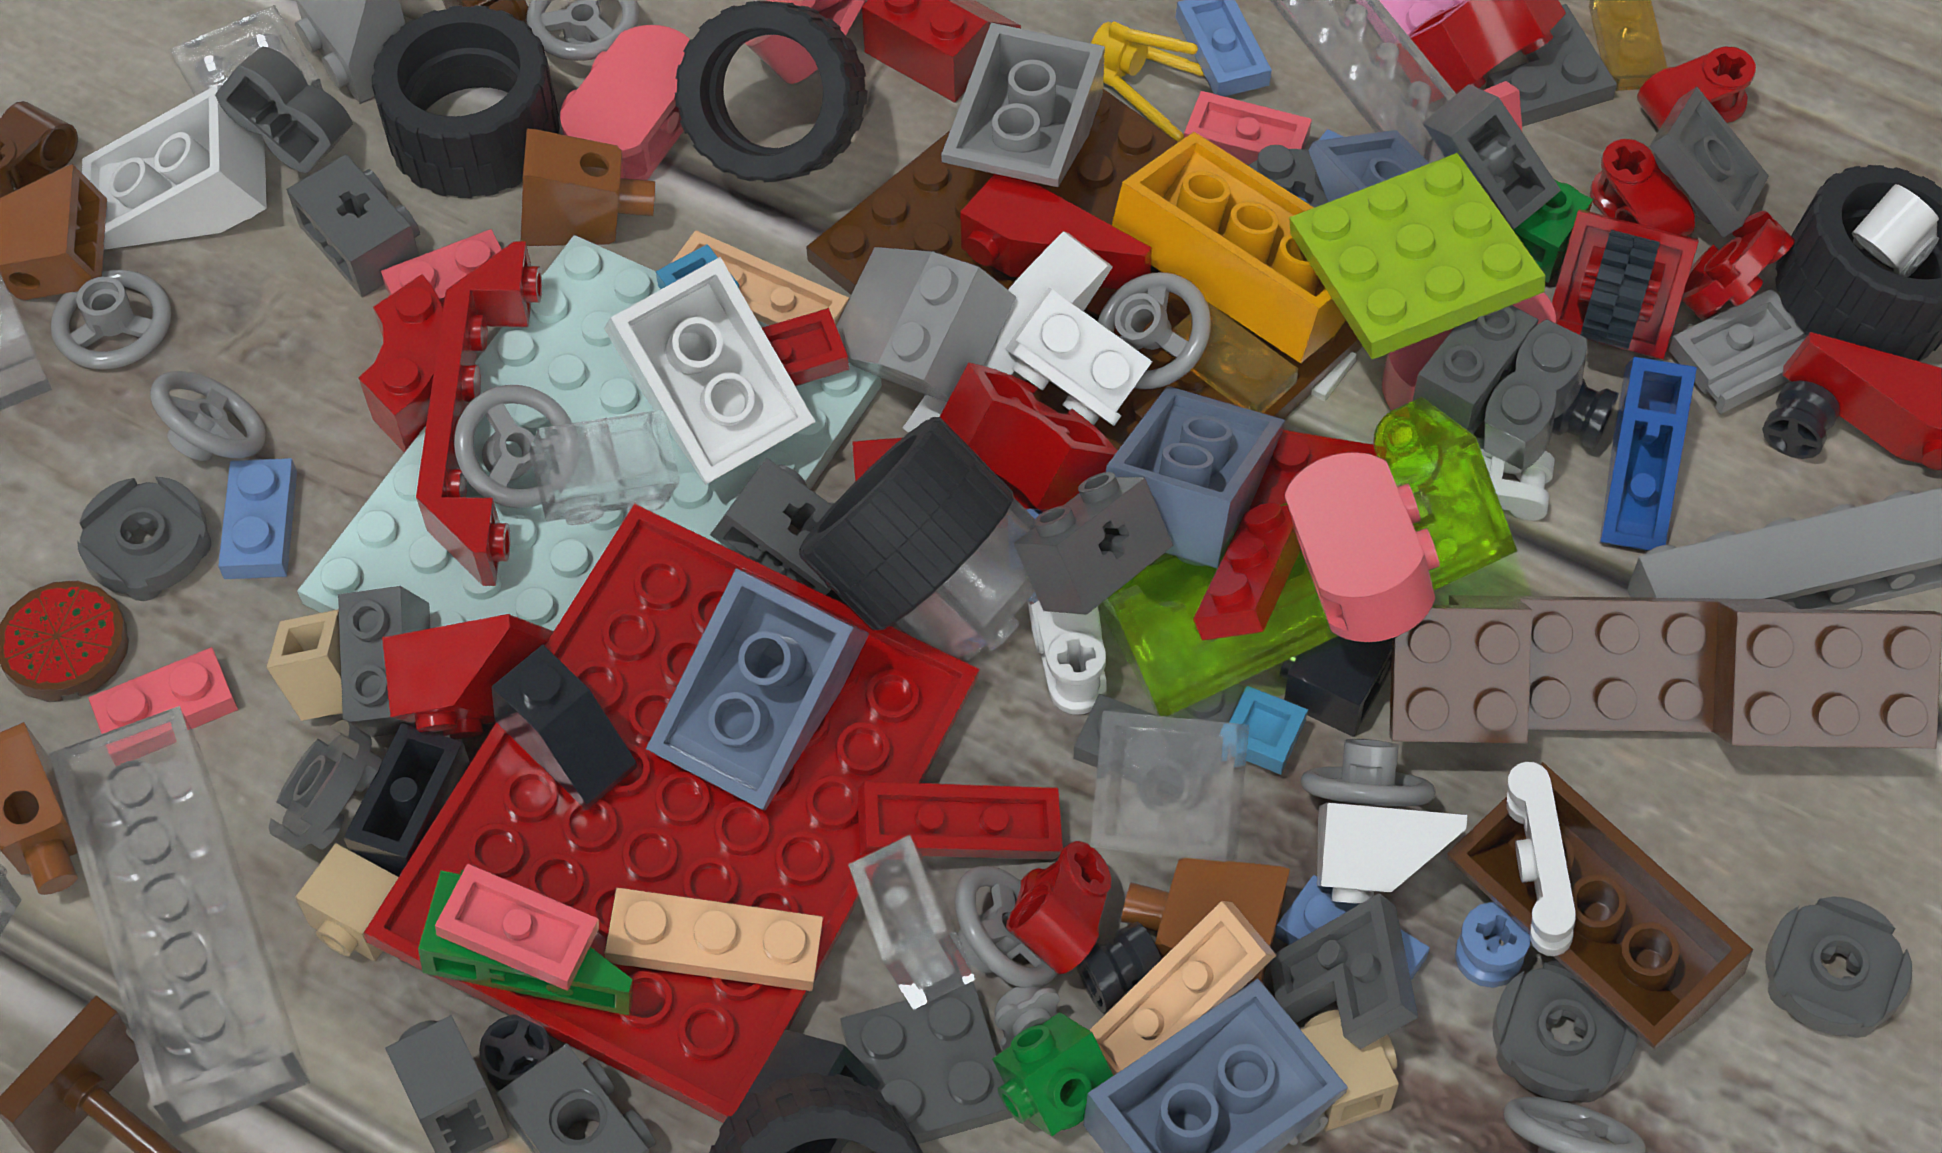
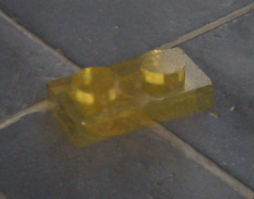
M1590 0L1589 10L1600 58L1617 83L1615 91L1639 90L1652 75L1668 68L1651 0Z
M1207 302L1211 316L1210 336L1204 353L1190 371L1235 405L1264 413L1296 384L1298 368ZM1191 313L1172 329L1175 334L1189 341L1192 331Z

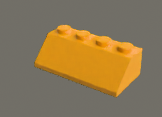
M1192 132L1122 182L1112 226L1152 247V266L1163 273L1175 274L1189 280L1201 291L1208 303L1299 363H1302L1333 338L1346 320L1290 234L1289 217L1314 207L1201 135Z

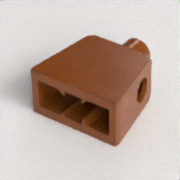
M527 129L523 171L521 241H526L527 246L567 245L571 238L576 235L596 245H609L616 241L618 214L653 216L655 181L620 178L622 150L617 145L537 129Z
M73 164L0 198V283L16 298L29 300L77 292L89 280L102 277L107 198Z
M23 722L0 732V850L21 875L31 874L39 894L48 895L62 891L73 885L78 879L70 856L81 852L85 848V843L53 761Z
M1184 857L1178 860L1169 892L1133 882L1130 883L1123 906L1121 922L1132 924L1138 921L1144 928L1157 931L1155 945L1163 959L1221 901L1233 902L1272 949L1276 926L1279 922L1286 895L1290 868ZM1267 965L1245 986L1257 978L1263 983Z

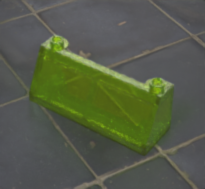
M1423 397L1387 413L1375 429L1373 437L1374 449L1377 457L1387 462L1397 487L1405 484L1410 485L1421 518V522L1413 524L1415 531L1427 528L1431 535L1440 567L1429 570L1433 590L1439 589L1517 552L1476 436ZM1300 551L1264 632L1202 641L1193 618L1217 568L1207 565L1194 566L1186 564L1175 555L1152 566L1148 565L1098 605L1100 613L1154 710L1161 719L1338 636L1331 632L1302 551Z

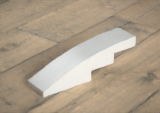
M1063 231L1008 289L1016 296V299L983 366L1002 371L1025 381L1024 377L1012 369L1018 358L1005 348L1048 288L1053 289L1084 311L1113 266L1072 235ZM925 395L903 426V429L909 433L925 420H929L931 417H939L947 402Z

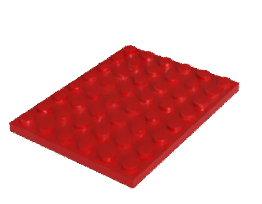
M634 503L548 639L545 647L590 689L636 760L637 768L586 810L496 722L364 931L366 943L422 970L418 947L440 871L460 874L461 870L465 869L467 864H470L598 918L599 929L590 947L604 958L616 888L822 916L823 920L814 976L815 982L883 856L860 855L858 788L864 781L922 783L976 684L980 669L891 626L884 630H872L849 606ZM736 568L753 574L869 633L841 692L766 810L748 803L646 749ZM613 964L632 979V1007L628 1016L434 976L509 1015H518L542 1026L548 1035L724 1123L728 1115L732 1116L737 1111L785 1029L789 1030L809 993L807 990Z

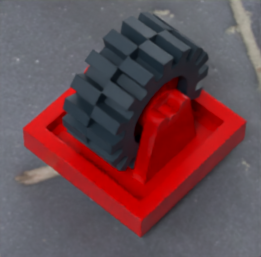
M1579 209L1552 300L1556 314V324L1587 338V340L1664 360L1699 240Z

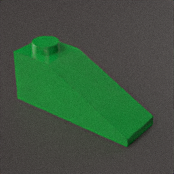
M464 869L461 870L460 874L440 871L418 947L423 973L630 1015L632 1007V979L591 947L569 990L566 991L437 936L435 924Z

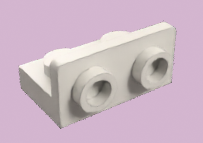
M1051 288L1046 290L1005 348L1018 358V361L1012 368L1015 372L1042 391L1048 382L1051 381L1069 394L1062 405L1069 410L1074 409L1093 425L1101 417L1115 426L1121 417L1117 410L1152 363L1146 356Z

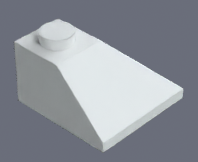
M1337 803L1320 805L1318 813L1317 886L1333 887L1332 901L1358 904L1374 897V891L1392 892L1466 830L1467 815Z

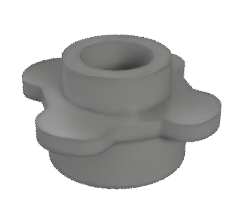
M1015 987L1001 997L994 1010V1022L999 1029L1003 1030L1004 1037L1000 1041L1003 1051L1011 1046L1012 1040L1021 1031L1035 1025H1041L1057 1014L1056 1005L1060 997L1054 989Z

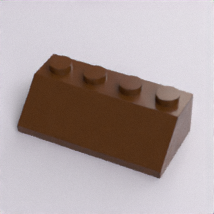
M1542 762L1540 765L1547 770L1551 780L1575 907L1572 943L1563 954L1553 957L1655 1050L1697 1022L1745 974L1753 948ZM1506 796L1447 853V859L1530 935L1532 909L1538 901L1534 881H1521L1515 842L1526 839L1524 824L1515 821L1509 815Z

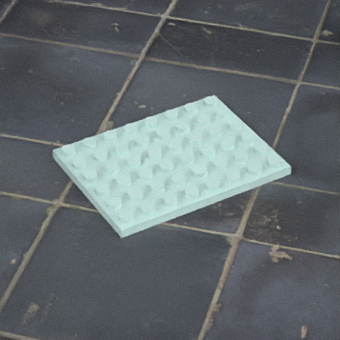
M574 235L542 275L540 303H531L529 326L502 327L486 347L485 352L475 362V365H478L480 369L481 393L498 386L523 385L537 389L553 398L570 417L576 430L579 445L578 462L572 479L556 497L541 505L528 508H513L494 503L500 523L509 524L511 538L509 559L507 562L499 561L496 586H483L426 529L416 499L425 426L297 592L302 604L323 613L339 609L338 594L402 586L429 602L430 628L510 614L554 631L634 503L722 545L711 537L710 534L764 460L768 458L776 465H784L793 469L802 476L807 487L811 490L881 388V378L849 363V370L795 386L813 416L815 423L705 485L635 383L604 329L610 317L661 290L658 287L656 272ZM758 321L761 328L769 326L763 322ZM504 404L517 427L527 429L533 436L558 437L549 420L537 410L522 404ZM484 415L474 433V452L479 465L489 476L490 472L483 463L482 450L485 442L495 430L486 415ZM506 441L507 451L514 457H522L520 446L513 441ZM538 458L523 476L510 480L507 487L528 489L543 483L554 472L559 458ZM467 481L468 498H485Z

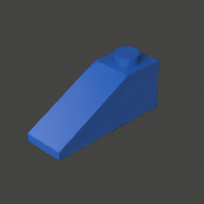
M1633 357L1625 366L1614 427L1599 543L1645 551L1666 545L1697 367L1640 357Z

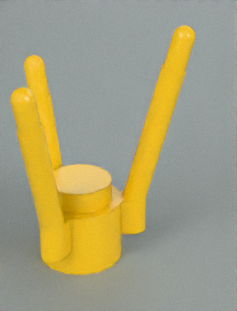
M1116 21L1103 23L1091 41L1092 44L1105 46L1103 83L1113 87L1154 125L1177 142H1180L1184 139V134L1121 77L1126 74L1135 76L1142 69L1146 59L1198 76H1205L1198 63L1160 50L1165 49L1194 55L1198 51V46L1180 39L1131 29Z

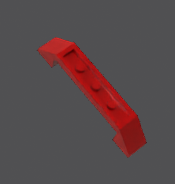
M513 241L446 289L416 499L427 531L483 586H496L499 561L507 562L509 559L511 545L510 528L508 523H500L493 498L467 497V480L463 476L456 459L454 438L457 423L462 412L481 393L480 369L478 365H475L477 352H485L488 340L487 326L528 327L531 303H540L541 268L540 266H531L526 241Z

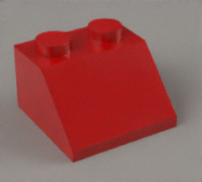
M868 0L862 6L865 53L954 103L966 91L990 24L996 23L1021 29V25L975 0Z
M505 614L382 637L390 717L415 723L418 732L443 731V736L452 739L482 735V724L495 722L491 686L542 644L545 646L554 631L516 616Z

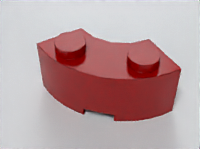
M1464 0L1446 10H1440L1402 39L1397 44V47L1430 102L1433 103L1450 94L1455 96L1468 84L1481 88L1486 83L1483 76L1503 60L1521 50L1523 55H1527L1547 44L1554 37L1550 30L1562 19L1566 12L1559 0Z
M423 274L373 306L383 337V344L375 362L358 377L372 419L404 453L427 423L443 307L437 293Z
M968 362L939 417L996 475L1004 478L1023 492L1033 506L1043 512L1063 506L1079 494L1078 487L1082 482L1092 476L1106 472L1108 463L1118 450L1082 415L1074 409H1071L1067 415L1060 414L1036 400L1034 395L1038 387L1002 371Z

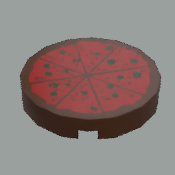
M52 582L29 591L9 608L0 623L1 668L8 680L24 695L46 702L63 701L61 696H69L77 692L81 697L96 691L116 674L127 655L129 638L126 635L127 624L117 602L101 587L85 582Z

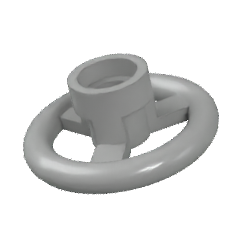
M531 0L527 11V25L532 28L533 34L540 38L544 50L556 57L574 61L596 59L602 51L609 49L621 32L637 27L639 20L637 0H618L622 7V19L615 30L601 16L599 5L602 0H579L569 5L567 9L546 13L548 5L553 0ZM563 29L565 41L555 38L548 31Z
M129 270L103 271L102 277L91 279L79 291L65 293L60 298L52 314V337L59 351L70 361L92 369L124 367L147 356L163 340L171 321L170 301L163 288L155 280L144 274ZM124 288L137 290L149 299L153 308L152 319L133 314ZM78 306L86 324L70 333V319ZM123 332L140 337L130 345L113 351L100 352L86 349V347L103 336H115Z
M1163 272L1145 274L1124 284L1107 301L1098 319V322L1112 333H1114L1116 326L1117 331L1121 335L1119 338L1136 350L1143 347L1151 350L1161 347L1176 357L1166 366L1145 371L1134 387L1137 389L1160 388L1177 381L1187 374L1204 353L1211 331L1210 310L1201 291L1189 280L1175 274ZM1169 292L1181 297L1191 311L1192 331L1189 341L1175 334L1171 329L1166 312ZM1153 321L1152 325L1143 332L1145 326Z
M185 371L164 373L153 382L150 389L152 405L158 416L170 428L167 433L169 442L185 456L200 461H207L214 454L228 458H246L255 455L264 446L266 431L261 418L245 399L227 386L206 376ZM184 389L205 395L206 398L190 401L169 394L172 390ZM223 407H226L241 421L246 429L247 437L228 421V416Z
M504 385L481 393L464 409L455 431V455L463 476L479 494L485 498H493L494 503L502 506L528 508L550 501L568 485L577 466L579 445L576 430L570 417L553 398L532 387ZM504 404H522L537 410L549 420L558 437L533 436L527 429L517 427ZM484 415H486L495 430L485 442L482 450L483 463L490 472L489 476L479 465L473 444L476 427ZM506 441L517 443L522 450V457L512 456L507 451ZM538 458H559L554 472L543 483L528 489L507 487L510 480L523 476Z
M1346 739L1344 742L1342 767L1313 768L1304 772L1301 776V786L1308 793L1330 800L1354 804L1418 806L1431 802L1436 794L1434 785L1428 780L1396 772L1399 745L1380 740Z
M978 866L970 869L959 880L955 893V910L961 927L958 932V942L966 959L979 971L984 973L993 972L1004 981L1017 987H1043L1050 983L1057 975V972L1006 928L1007 920L1015 907L1019 895L1021 881L1005 870L996 867ZM980 887H991L994 906L982 915H978L976 893ZM1021 953L1035 968L1021 966L1011 959Z
M1520 1097L1508 1102L1504 1108L1503 1115L1507 1125L1524 1139L1538 1145V1153L1646 1152L1643 1139L1630 1127L1607 1115L1576 1104L1542 1097ZM1599 1137H1604L1615 1144L1606 1143Z

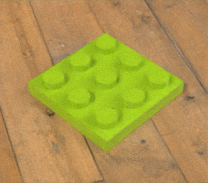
M1458 153L1289 217L1291 236L1372 360L1545 292V274Z

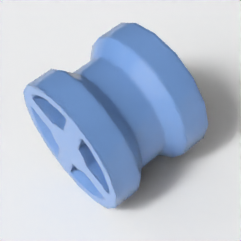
M1495 902L1478 905L1468 913L1461 927V935L1457 940L1455 959L1458 968L1468 980L1479 986L1494 988L1506 985L1518 975L1523 966L1524 957L1530 947V935ZM1490 935L1488 940L1484 939L1485 936ZM1500 939L1504 942L1503 946L1499 944Z

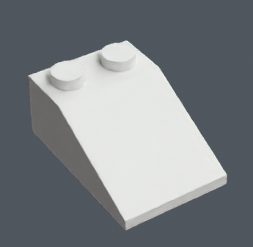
M216 84L82 159V174L107 198L104 250L222 233L267 209L264 139L261 134L245 129L226 114L215 96L221 86Z
M721 257L610 317L604 327L635 383L705 485L815 423L813 416Z

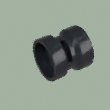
M1137 921L1116 931L1113 944L1109 942L1102 945L1096 942L1090 953L1076 967L1091 1000L1102 1013H1106L1156 966L1162 958L1147 930Z

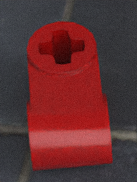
M1728 46L1716 48L1708 54L1676 67L1663 69L1652 75L1639 89L1637 101L1660 130L1677 100L1695 87H1698L1726 123L1734 122L1742 117L1746 111L1748 96L1745 88L1751 84L1755 77L1756 64L1752 56L1742 49Z
M1620 139L1609 144L1601 157L1602 171L1595 176L1590 186V197L1594 199V205L1600 209L1603 215L1683 236L1691 235L1695 228V215L1691 203L1686 195L1661 171L1652 151L1645 144L1633 139Z
M1074 841L1064 847L1060 853L1059 860L1046 869H1033L1025 874L1021 880L1019 895L1015 907L1007 920L1006 928L1058 974H1065L1079 965L1090 953L1098 939L1099 922L1107 893L1111 888L1110 871L1103 857L1088 843Z

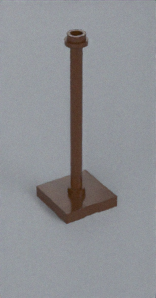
M97 995L0 1095L1 1120L21 1146L29 1153H53L88 1115L134 1153H182L109 1094L143 1055L134 1040L127 1035V1028L118 1012Z

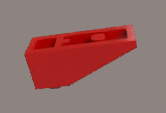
M994 174L960 211L961 249L966 251L977 263L984 266H992L1010 277L1019 278L1063 231L1072 235L1113 266L1101 284V288L1119 289L1132 279L1150 274L1152 247L1032 181Z
M1810 332L1784 364L1783 376L1791 382L1799 380L1808 381L1824 387L1839 402L1840 417L1893 455L1901 459L1923 464L1933 470L1942 471V368Z

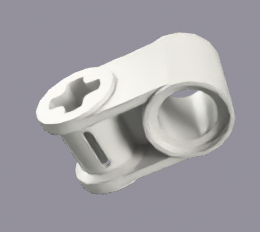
M1895 184L1852 232L1854 237L1853 244L1860 249L1865 248L1882 263L1894 268L1895 274L1909 277L1936 246L1939 237H1937V221L1939 218L1918 196L1908 189Z
M1037 596L1028 597L1034 642L1037 652L1041 654L1049 695L1054 705L1061 711L1072 715L1091 712L1098 695H1107L1104 672L1106 651L1102 640L1098 606L1087 615L1043 611Z

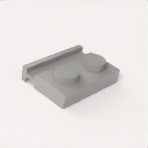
M1772 288L1747 300L1740 306H1734L1674 335L1669 351L1679 364L1697 367L1695 383L1704 394L1709 392L1717 401L1715 408L1722 414L1789 381L1783 376V366L1808 336V333L1804 332L1795 323L1794 317L1786 311L1780 296Z

